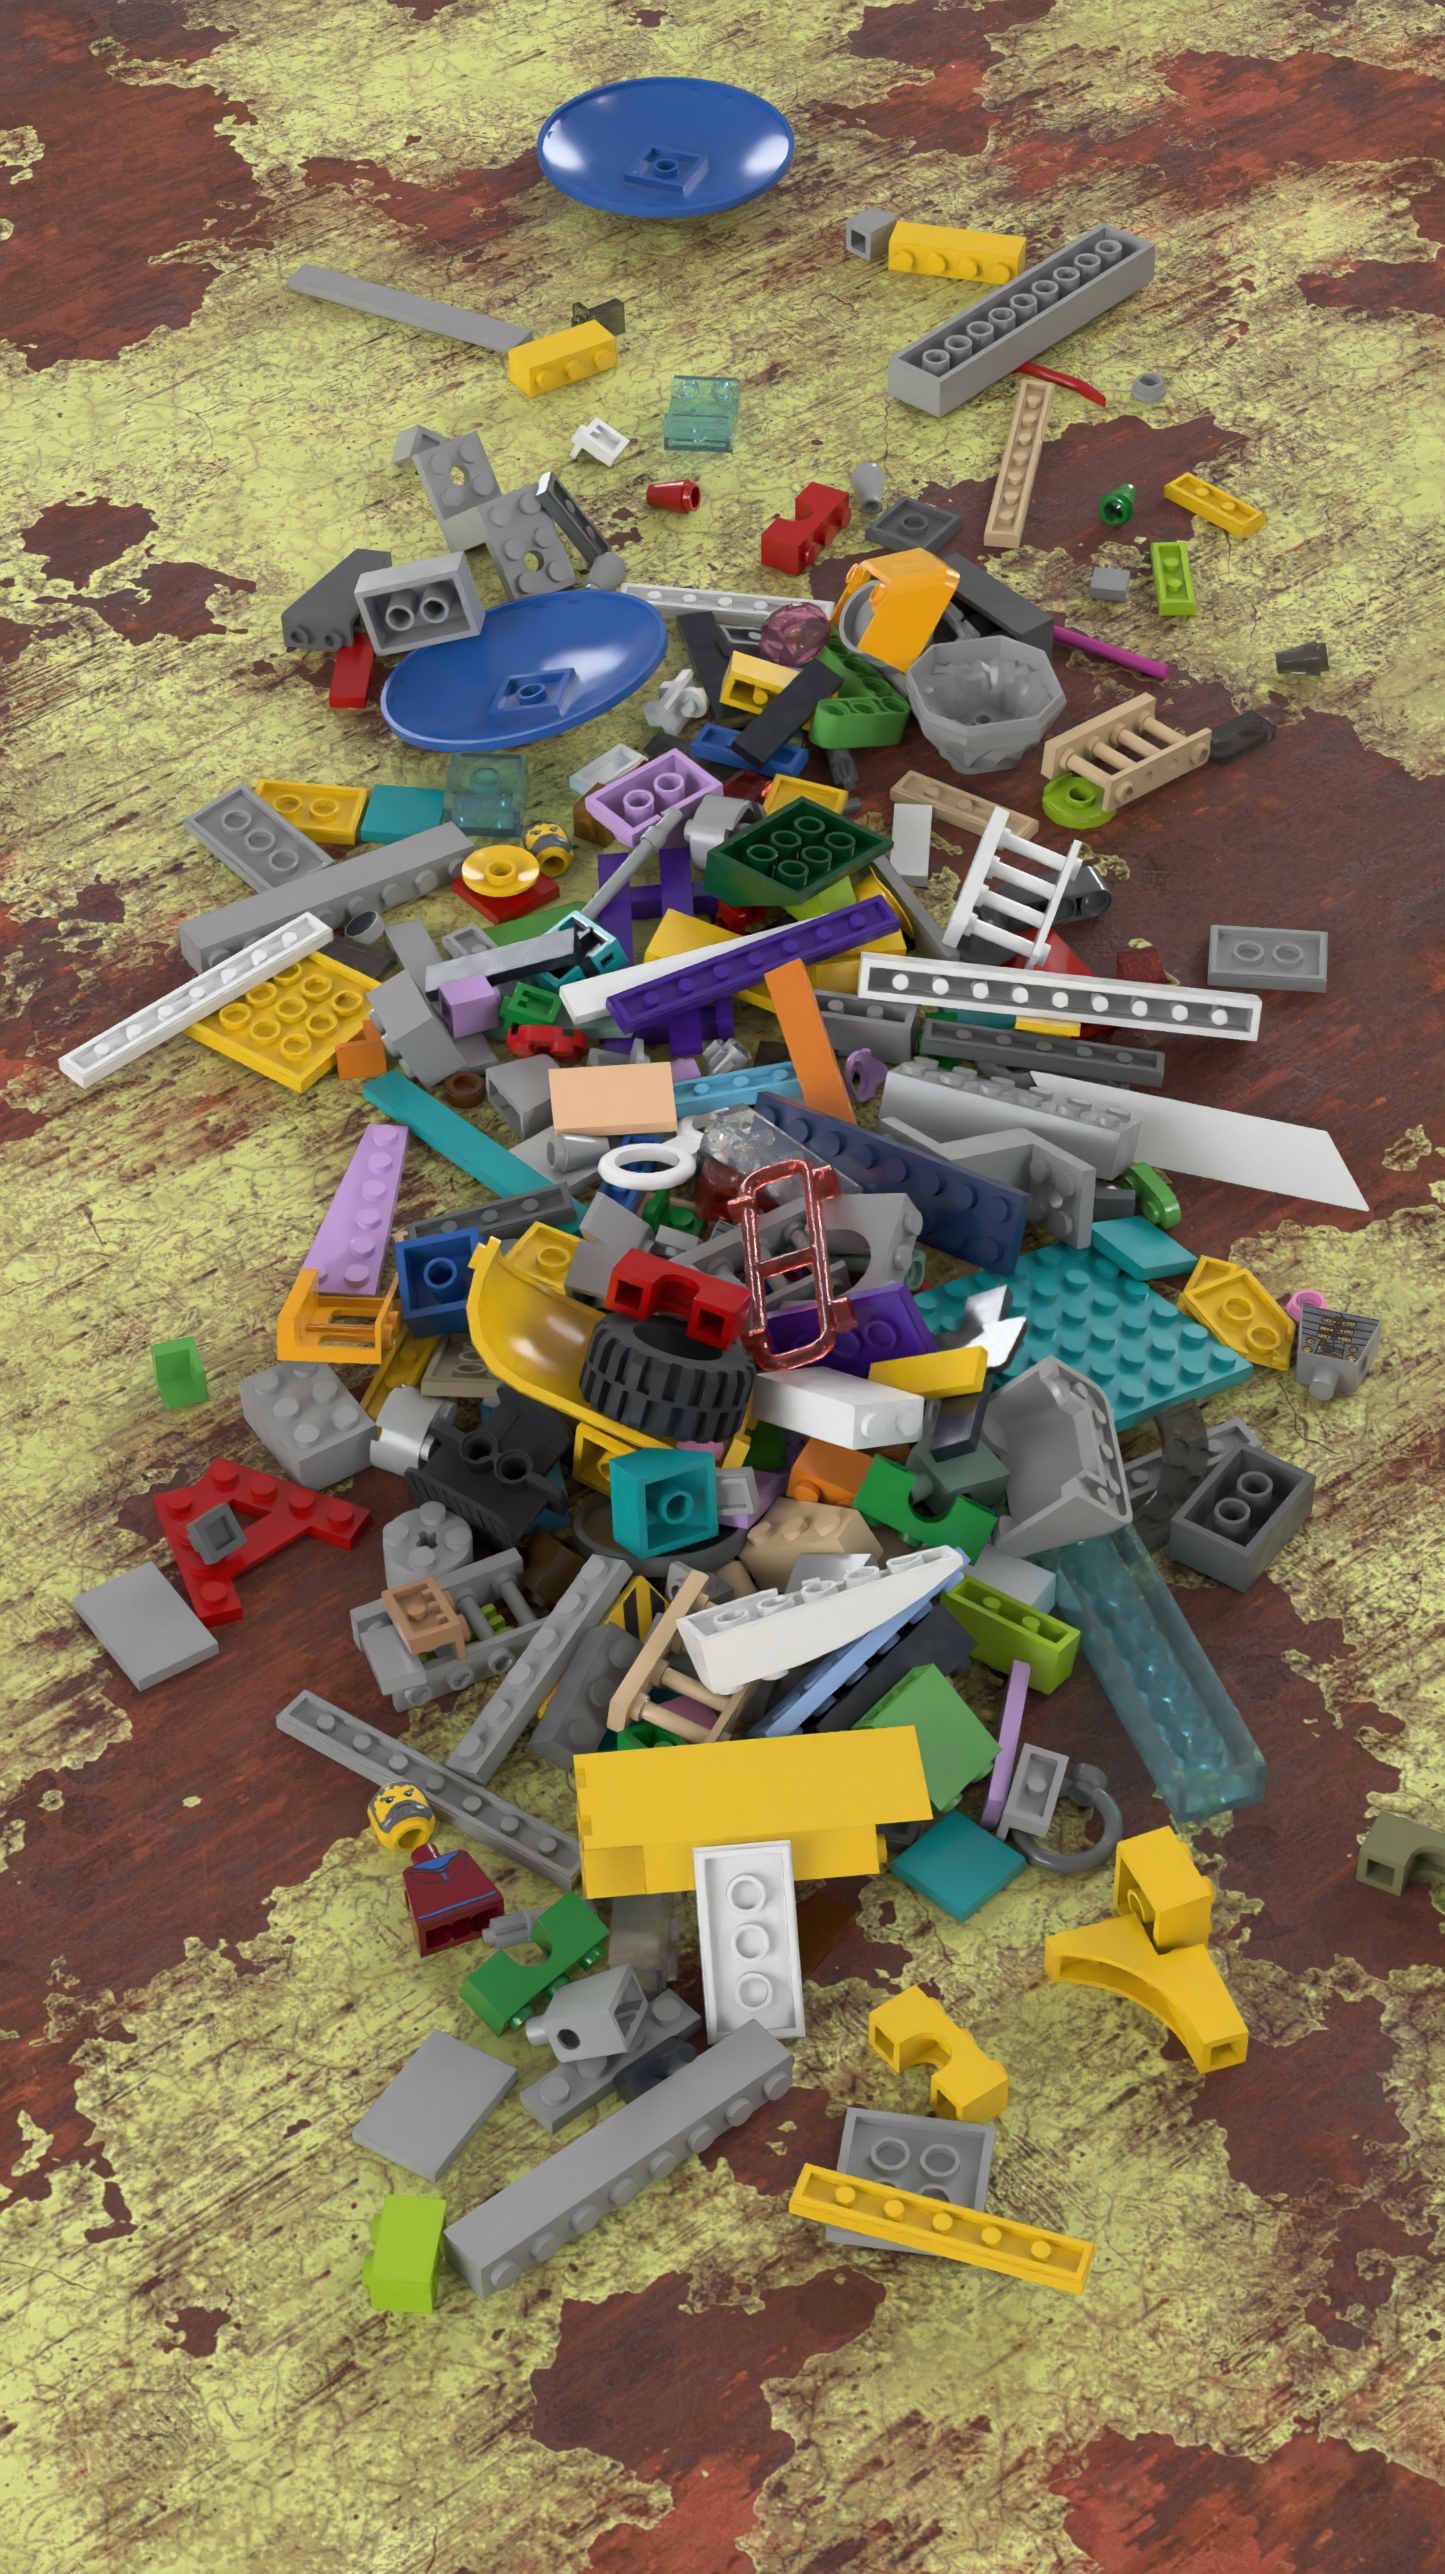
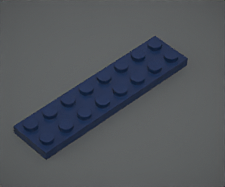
M770 1091L758 1092L742 1171L813 1200L815 1195L907 1193L922 1216V1231L917 1235V1242L1003 1277L1015 1274L1032 1194Z

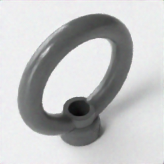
M1077 1764L1073 1768L1070 1777L1063 1778L1058 1797L1068 1796L1078 1806L1090 1807L1094 1805L1100 1811L1105 1824L1104 1833L1100 1841L1083 1853L1060 1855L1042 1848L1036 1843L1030 1833L1011 1828L1012 1838L1017 1849L1029 1862L1050 1872L1074 1874L1096 1868L1114 1854L1117 1849V1843L1121 1841L1124 1825L1117 1803L1105 1791L1108 1784V1778L1105 1773L1090 1764Z

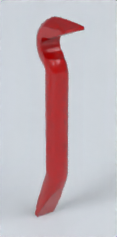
M1026 361L1010 372H1021L1047 382L1055 383L1080 393L1085 398L1102 407L1106 405V397L1085 381Z

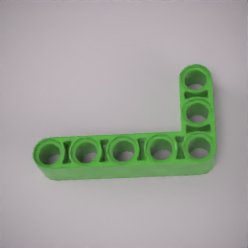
M808 620L805 623L798 646L797 657L804 667L816 658L845 679L838 690V698L823 699L818 702L808 733L809 740L815 745L827 749L899 744L911 712L909 703L875 668L851 652L842 643L840 633L834 626L821 620Z

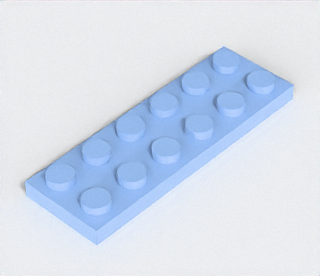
M960 1547L953 1548L962 1555L963 1565L926 1595L887 1622L848 1644L831 1651L750 1728L740 1740L801 1735L804 1730L799 1725L811 1715L816 1718L824 1713L836 1701L832 1693L844 1683L850 1686L862 1677L868 1670L865 1662L875 1653L882 1655L892 1648L901 1638L897 1633L901 1627L908 1622L913 1625L923 1618L933 1607L929 1602L932 1597L940 1591L945 1594L953 1589L964 1578L965 1575L960 1570L971 1559Z

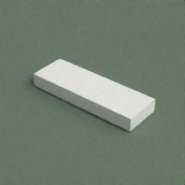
M898 803L894 805L892 830L894 846L891 849L890 863L908 886L927 887L932 805Z

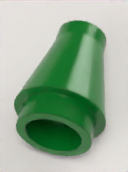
M1124 483L1102 497L1099 503V511L1106 523L1110 525H1123L1131 519L1134 503L1137 498L1136 488L1131 484Z

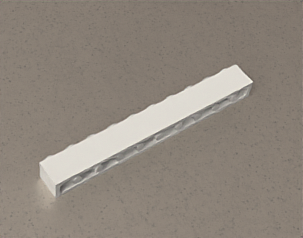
M862 951L857 985L858 998L1257 1041L1262 1001L1257 995Z

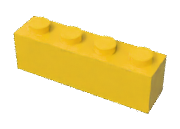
M897 221L889 240L888 270L1005 285L1020 276L1024 270L1026 237Z

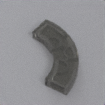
M1195 1398L1161 1410L1153 1417L1162 1445L1160 1478L1151 1497L1132 1513L1133 1519L1131 1523L1120 1529L1136 1563L1152 1556L1169 1543L1172 1517L1208 1477L1206 1472L1209 1443L1202 1413Z

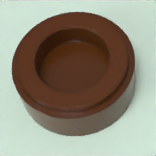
M469 1071L451 1075L445 1082L447 1102L461 1109L480 1105L486 1097L484 1079L479 1074Z

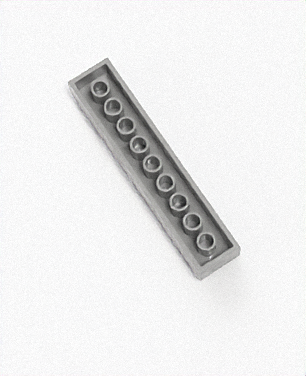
M1102 223L888 358V394L922 409L930 415L939 418L944 416L1026 361H1029L1154 280L1155 244Z

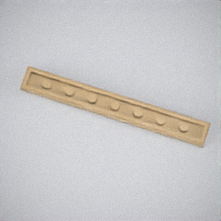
M1021 380L984 533V546L1019 549L1054 398L1055 383Z

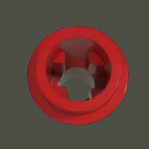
M689 479L650 484L647 488L646 500L648 505L687 515L690 511L695 512L698 510L701 491L699 485L692 483Z

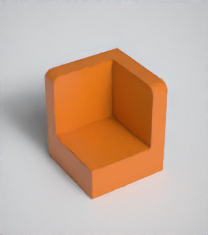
M371 1019L362 1020L364 1040L335 1045L339 1081L387 1073L384 1043L381 1039L382 1034Z

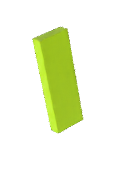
M1186 542L1151 543L1150 557L1159 616L1195 615L1196 602Z

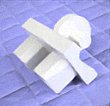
M692 669L682 670L674 681H664L659 687L658 696L660 700L648 702L643 709L649 727H663L666 737H677L691 717H702L709 709L710 703L703 688H696L693 685L692 679L694 674Z

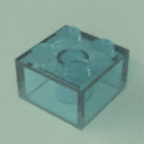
M452 752L443 798L445 823L452 821L466 837L521 838L529 793L527 755Z

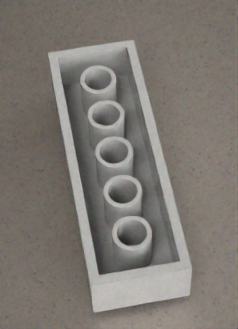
M915 1057L914 1060L903 1062L902 1065L887 1071L878 1119L895 1117L912 1128L941 1134L956 1140L1023 1127L1095 1167L1096 1177L1109 1181L1124 1173L1125 1168L1133 1164L1142 1121L1130 1118L1131 1112L1127 1110L1108 1107L1107 1111L1092 1108V1102L1083 1098L1069 1097L1068 1101L1054 1098V1092L1045 1088L1030 1087L1029 1091L1014 1087L1015 1082L1007 1078L991 1077V1080L976 1077L977 1072L975 1070L965 1067H953L952 1070L938 1067L939 1062L937 1060L927 1057Z

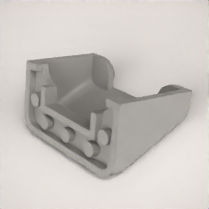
M1050 1354L990 1394L979 1438L992 1452L1000 1456L1001 1463L1011 1473L1006 1487L1011 1517L1007 1515L998 1517L991 1533L992 1542L1001 1554L1016 1559L1114 1533L1131 1523L1133 1519L1132 1508L1111 1405L1104 1391L1094 1381Z

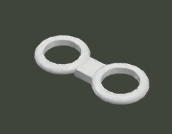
M736 1107L685 1116L677 1123V1131H675L677 1137L662 1144L640 1143L613 1149L600 1158L597 1169L598 1173L605 1182L630 1190L654 1191L681 1185L694 1176L696 1167L714 1159L715 1153L746 1151L750 1131L738 1135L715 1136L701 1133L697 1129L717 1124H734L750 1129L754 1111ZM637 1161H658L675 1166L672 1169L655 1173H636L619 1168L621 1165Z

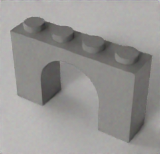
M907 1193L815 1195L804 1231L821 1255L866 1254L871 1256L864 1276L854 1287L839 1295L843 1296L903 1282L906 1271L910 1269L912 1264V1251L917 1235L922 1231L923 1221L921 1213L916 1209ZM820 1300L782 1301L780 1309Z

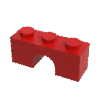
M812 481L795 499V521L777 517L761 534V564L799 576L808 565L814 563L816 557L826 546H830L834 537L849 525L852 516V510L849 508V493Z
M631 1247L612 1269L604 1307L642 1321H646L655 1312L667 1311L677 1313L689 1320L686 1332L687 1337L727 1351L745 1329L753 1291Z

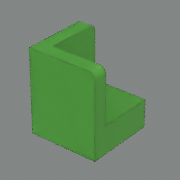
M193 1336L151 1345L154 1376L166 1409L171 1410L208 1401L205 1370Z

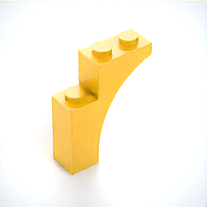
M1136 1912L1121 1917H1109L1099 1923L1077 1929L1062 1930L1055 1935L1046 1937L1044 1969L1051 1982L1079 1983L1103 1988L1120 1994L1143 2006L1162 2020L1176 2034L1193 2059L1200 2075L1246 2062L1249 2031L1203 1943L1187 1948H1175L1166 1954L1157 1955Z

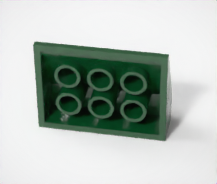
M801 796L707 852L703 891L717 898L720 902L733 907L799 906L893 849L894 841Z

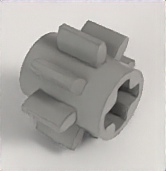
M729 1038L726 1043L722 1039L714 1040L702 1053L708 1059L703 1066L707 1076L750 1069L746 1064L752 1059L751 1054L734 1038Z

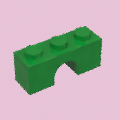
M875 1453L852 1499L851 1507L859 1511L867 1524L880 1528L882 1523H885L899 1530L896 1535L899 1539L917 1548H921L923 1542L934 1548L948 1545L952 1549L960 1547L971 1559L968 1564L974 1567L998 1520L997 1512L956 1492L950 1506L942 1514L933 1517L920 1515L911 1507L908 1500L910 1490L916 1480V1472Z
M570 1890L536 1919L529 1937L540 1947L545 1956L544 1963L535 1967L519 1965L501 1948L466 1977L459 1996L498 2038L510 2027L518 2031L526 2025L528 2018L535 2016L537 2010L534 2007L546 1997L551 2001L557 1989L572 1983L569 1978L581 1967L587 1972L601 1961L607 1953L603 1947L611 1931Z

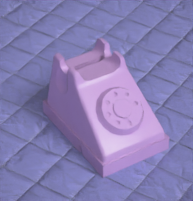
M674 748L585 797L586 810L597 821L614 833L618 841L632 849H635L641 843L640 837L649 826H655L671 807H675L681 811L683 818L666 836L667 842L661 849L689 847L690 849V842H687L684 838L686 822L689 819H694L695 813L705 795L724 796L723 784L678 749Z

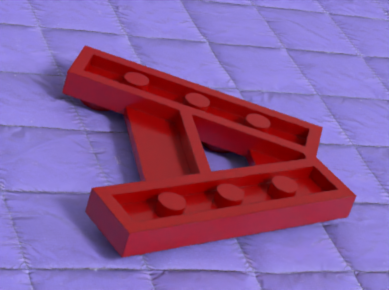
M220 1457L213 1461L196 1485L153 1496L156 1514L192 1611L206 1629L243 1619L242 1606L232 1579L303 1535L351 1551L372 1523L371 1510ZM222 1503H228L232 1510L260 1519L242 1530L248 1542L215 1564L209 1565L204 1563L199 1551L195 1552L187 1537L189 1533L185 1527L213 1507Z

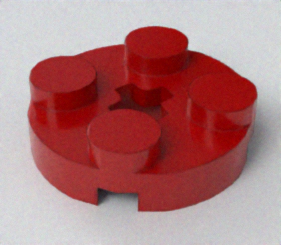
M523 1025L518 1026V1034L512 1028L507 1030L506 1048L511 1053L518 1054V1060L547 1054L550 1057H558L557 1061L560 1063L579 1064L581 1063V1056L586 1053L587 1034L574 1030V1037L563 1035V1027Z

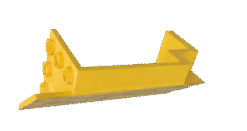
M915 1725L573 1755L577 1795L576 1814L584 1899L696 1890L692 1848L778 1840L791 1841L794 1881L880 1873L879 1863H887L885 1835L876 1834L875 1824L933 1819Z

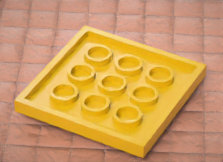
M314 951L184 1029L181 1033L303 1094L337 1064L336 1044L364 1040L362 1020L371 1019L368 1012L373 1009L366 994L382 983L318 951Z

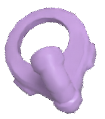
M865 1048L852 1052L847 1058L845 1065L840 1068L846 1091L854 1102H865L867 1099H875L876 1086L886 1079L888 1071L886 1065L872 1058L870 1049ZM855 1077H860L859 1088L856 1092L853 1088L852 1080Z

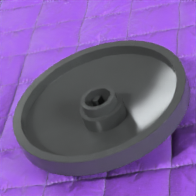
M600 1492L585 1501L576 1511L573 1519L574 1544L579 1554L583 1555L587 1560H589L592 1554L625 1560L633 1571L631 1576L642 1575L643 1577H668L669 1566L675 1561H680L699 1572L719 1566L731 1560L742 1551L748 1540L747 1535L752 1529V1526L749 1529L718 1524V1536L640 1560L614 1540L611 1498Z

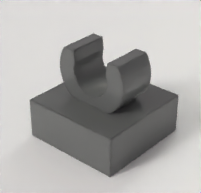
M228 1503L218 1504L185 1526L189 1533L187 1537L195 1552L199 1551L206 1565L215 1564L248 1542Z

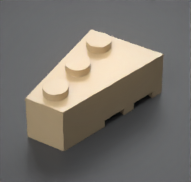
M778 1496L759 1524L749 1531L747 1535L748 1540L742 1551L738 1554V1557L761 1591L777 1587L779 1593L785 1592L799 1554H872L877 1562L884 1550L858 1510L808 1501L799 1502L796 1499Z

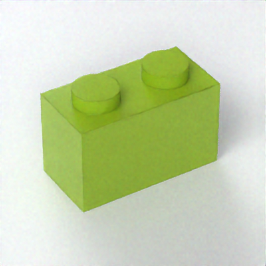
M386 2194L382 2214L375 2213L372 2219L371 2244L376 2245L374 2255L365 2256L362 2269V2286L370 2287L372 2308L425 2314L433 2313L445 2252L443 2231L449 2227L447 2201L445 2199Z

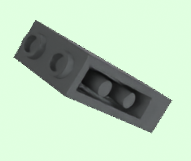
M357 548L288 607L281 615L285 646L338 652L341 646L353 647V632L365 633L367 631L354 595L360 574L392 567L391 552Z

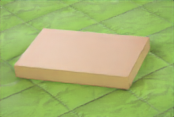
M670 1062L548 1069L554 1137L559 1132L593 1137L677 1131V1115Z

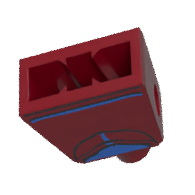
M427 1843L420 1845L412 1852L410 1858L413 1865L405 1868L402 1872L403 1890L413 1935L421 1958L483 1937L482 1929L490 1928V1919L505 1915L502 1894L467 1851L459 1849L441 1856L434 1844Z

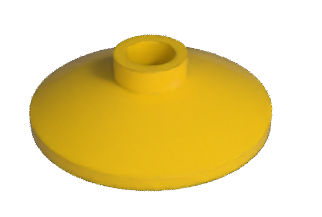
M493 845L481 848L467 857L462 866V877L466 885L477 893L492 897H507L522 893L535 884L539 877V864L537 859L525 849L511 845Z

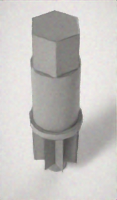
M581 1899L597 1916L594 1900ZM552 1905L529 1911L523 1909L520 1912L491 1918L490 1928L482 1929L484 1942H493L497 1949L525 1942H534L529 1937L534 1923Z

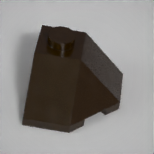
M538 1525L532 1532L521 1582L532 1591L529 1599L552 1612L588 1560L579 1554L576 1547ZM627 1582L625 1583V1585L623 1586V1588L620 1590V1593H622V1591H623V1590L625 1589V1587L628 1585Z

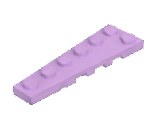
M368 1124L301 1270L319 1269V1295L378 1298L410 1139L409 1126Z

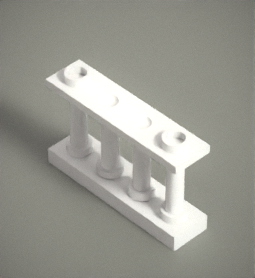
M996 806L985 828L941 943L956 948L962 934L968 937L970 934H974L1028 957L1024 969L1033 970L1035 965L1043 967L1050 951L1051 945L1045 943L1067 881L1068 879L1075 881L1082 865L1083 859L1077 857L1082 842L1075 839L1067 856L1060 855L1010 834L1011 829L1005 827L1010 812ZM1006 848L1060 871L1056 884L1054 885L999 862L1000 857L994 855L995 850L1003 851ZM993 876L1049 899L1045 913L989 891V886L983 884L985 877L992 879ZM984 905L1039 928L1034 942L977 919L978 915L972 912L973 907L981 908Z

